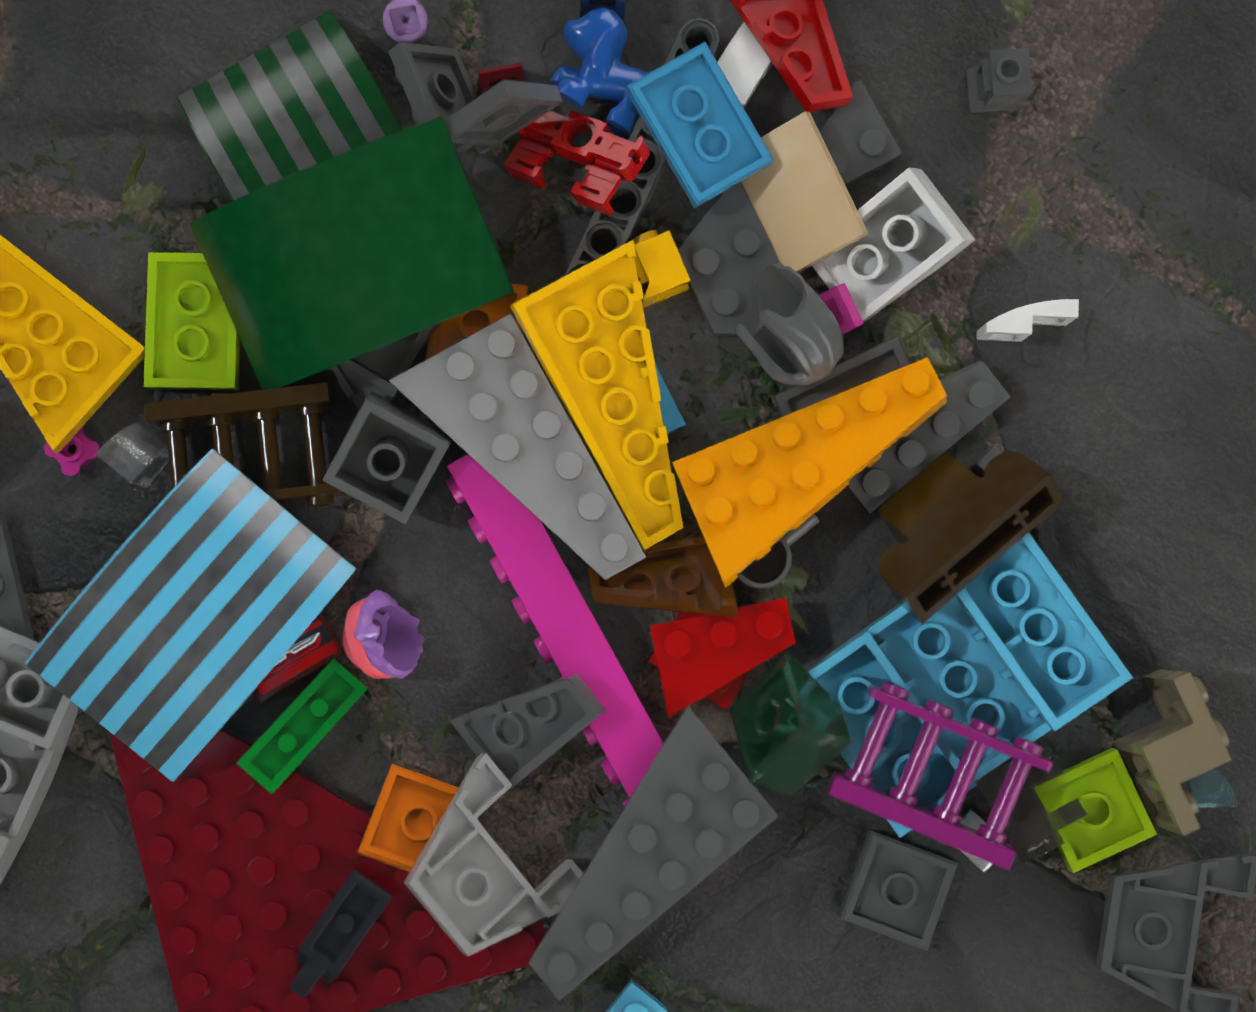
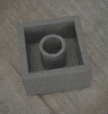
M372 391L363 403L322 481L406 525L452 439L441 428Z

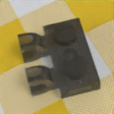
M1054 756L1047 758L1053 763L1049 772L1035 766L1030 768L1004 831L1022 865L1065 844L1058 830L1087 816L1078 798L1048 813L1034 789L1035 787L1063 773ZM1011 762L976 781L991 809L994 806Z

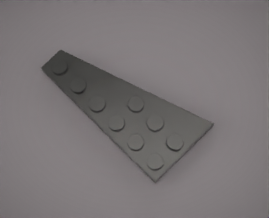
M688 705L529 961L530 966L559 1001L778 817L773 808Z

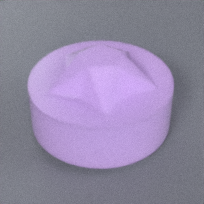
M392 0L384 10L383 25L387 34L395 41L412 43L420 39L425 33L428 25V16L424 6L418 0Z

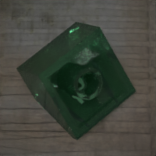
M785 654L730 708L749 783L791 796L852 742L840 705L793 656Z

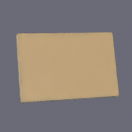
M805 111L761 137L774 162L741 183L780 263L791 267L799 273L869 234L810 112Z

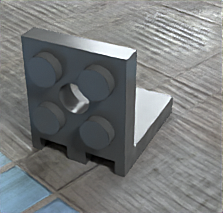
M400 42L388 51L395 66L396 78L403 86L412 107V116L416 124L440 116L443 117L457 153H464L476 145L479 154H485L563 103L557 85L502 80L477 97L459 52L454 48Z

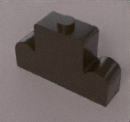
M1008 451L997 455L986 465L985 476L982 478L976 476L949 454H941L879 508L881 517L899 544L893 545L882 554L878 562V571L898 603L921 624L926 622L1064 502L1051 474L1024 454Z

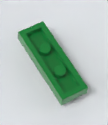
M333 658L244 754L237 764L272 795L368 688Z

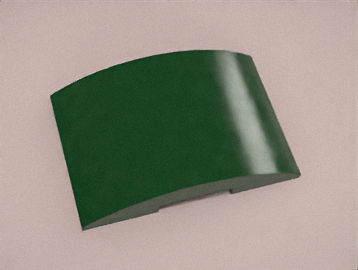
M441 116L387 135L300 170L244 195L189 223L262 390L281 388L514 293L444 119Z

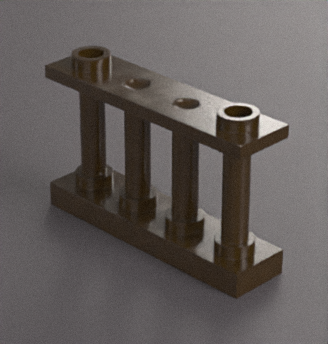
M327 382L144 404L145 422L161 427V432L167 435L172 490L189 473L185 432L190 430L189 424L206 422L207 427L212 428L214 450L234 466L230 426L235 425V418L252 417V422L257 423L264 492L276 502L285 503L306 500L307 507H321L335 504L334 497L346 495L345 492L322 481L327 471L321 416L325 415V408L337 407L335 388ZM297 411V416L303 419L309 486L282 489L276 421L280 420L279 413ZM160 503L154 504V509H155Z

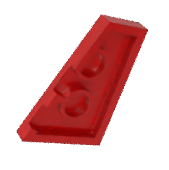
M781 598L738 607V617L705 614L650 626L668 717L673 716L686 708L687 705L690 706L794 645L796 641L787 599Z

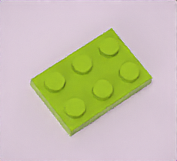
M148 252L144 387L149 390L239 391L240 338L203 253Z

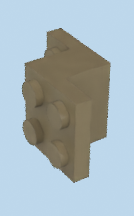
M1159 669L1143 678L1162 719L1116 739L1114 743L1152 825L1185 836L1200 829V826L1194 815L1198 813L1197 803L1191 792L1185 786L1181 787L1180 783L1232 760L1226 749V746L1229 745V738L1220 722L1212 719L1205 704L1209 701L1208 693L1198 677L1192 676L1191 672Z

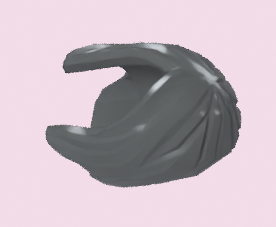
M782 263L768 266L758 276L754 286L760 307V321L755 332L750 334L741 322L735 327L734 331L757 358L767 374L774 380L782 384L799 386L814 384L831 375L844 354L843 333L833 313L805 282L802 276L791 267L784 266Z

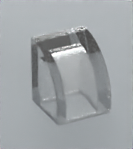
M132 424L120 430L95 454L131 484L145 488L150 485L169 462L168 446L140 424Z

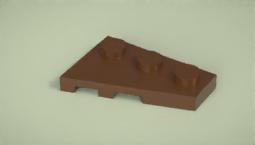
M703 536L654 544L643 550L646 556L645 559L607 580L602 578L588 565L594 603L738 617L733 585L731 583L725 588Z

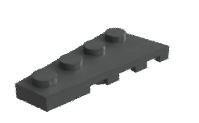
M977 361L940 379L947 394V403L908 436L901 437L882 453V457L871 467L868 468L866 466L849 481L850 484L847 488L867 512L871 513L1010 398V395L984 362Z

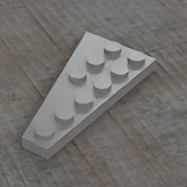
M512 314L389 380L391 384L415 404L602 578L607 580L646 558Z

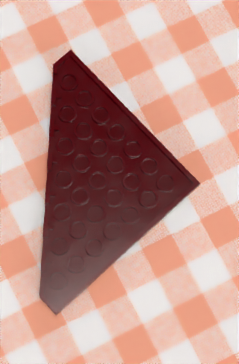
M221 728L175 781L172 782L109 732L179 1012H365L530 966L529 961L546 934L542 919L523 927L522 931L470 956L464 955L404 883L410 872L358 854L372 816L370 812L358 805L354 806L332 793V790L296 771H293L271 795L237 764L253 746L251 743L245 740L242 741ZM357 868L394 896L340 974L334 977L330 984L320 978L311 992L303 999L289 989V986L303 968V965L295 960L300 952L298 949L349 875Z

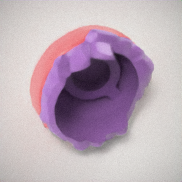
M375 590L368 597L354 603L347 612L342 636L345 653L356 667L371 678L403 679L417 666V660L423 652L422 644L424 637L418 634L420 620L411 616L407 610L399 606L398 602L389 594L381 590Z

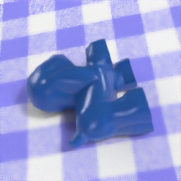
M602 7L591 10L576 20L567 21L563 31L564 38L573 52L582 60L581 69L578 70L564 65L554 73L550 84L557 85L563 100L579 108L583 106L588 97L617 104V106L610 110L605 123L608 124L614 135L628 140L637 123L639 113L625 89L627 85L652 71L645 72L621 63L620 58L627 43L628 31L623 20L614 10Z

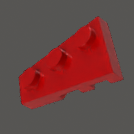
M730 0L805 111L811 112L847 106L853 95L823 0Z

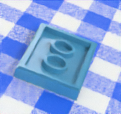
M706 42L627 85L625 89L694 209L774 162Z

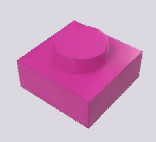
M845 283L818 295L835 316L843 334L864 324Z

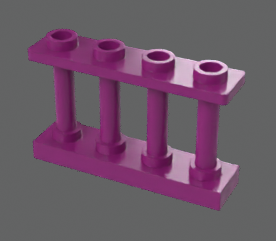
M884 681L881 688L870 684L867 694L869 697L880 701V704L853 769L847 768L845 774L836 770L833 771L827 786L829 795L1009 870L1016 852L1010 844L1005 842L1007 835L1004 834V831L1031 766L1033 765L1048 772L1051 769L1053 763L1046 757L1041 756L1044 747L1018 736L1014 744L996 737L999 732L998 728L975 718H972L970 725L952 718L955 710L928 699L925 707L907 700L910 691ZM899 709L923 719L924 723L897 787L892 786L888 793L873 787L874 779L870 776ZM945 728L969 738L942 805H936L934 811H930L916 805L918 797L915 796V793L941 730ZM988 746L1014 758L986 825L980 824L979 829L975 830L961 824L963 817L959 815V812Z

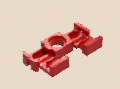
M572 110L567 117L549 111L518 131L522 138H520L505 161L504 167L511 177L543 189L546 183L541 177L543 172L541 165L543 162L548 163L547 156L552 158L554 155L553 150H555L557 155L586 166L585 169L588 173L581 183L576 181L570 191L577 203L611 216L614 210L609 201L623 180L621 175L626 182L633 181L648 159L650 150L642 136H639L635 143L614 135L608 124ZM582 132L593 133L591 140L586 145L572 147L573 140L577 135ZM631 156H635V157H636L635 161H633V159L631 158Z

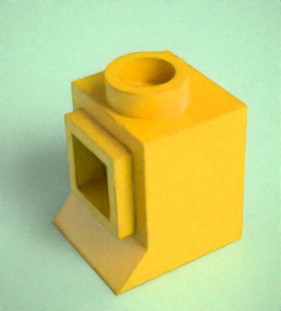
M651 230L633 239L636 251L634 259L638 282L641 281L642 291L647 289L643 299V308L689 290L687 283L691 280L670 231L658 234L657 230Z

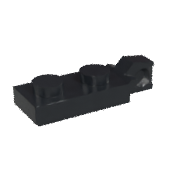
M355 868L298 950L300 952L295 960L301 963L303 968L289 986V989L305 999L320 978L330 984L333 978L340 974L394 895Z

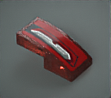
M322 613L317 615L253 690L260 704L344 653L343 648Z

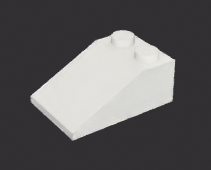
M907 168L857 210L869 234L813 264L812 267L829 289L843 283L846 284L863 322H865L941 268L975 241V238L923 170Z

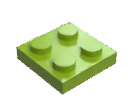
M1111 748L1030 785L1039 808L1045 812L1052 836L1068 870L1072 873L1157 835L1117 749Z

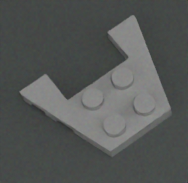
M481 753L473 762L404 882L458 949L467 956L522 931V928L529 924L559 913L583 874L573 860L566 859L542 883L533 889L481 825L477 818L512 786L487 753Z

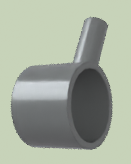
M813 514L796 530L791 529L771 546V550L759 561L755 559L737 574L738 578L736 580L743 586L751 589H764L781 582L791 566L792 555L790 546L820 522L817 516Z

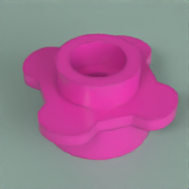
M83 427L58 455L53 452L47 442L45 443L44 450L46 455L54 457L60 463L62 473L67 476L78 475L81 468L89 465L100 454L99 444L83 433ZM71 445H75L76 451L74 453L69 452V447Z

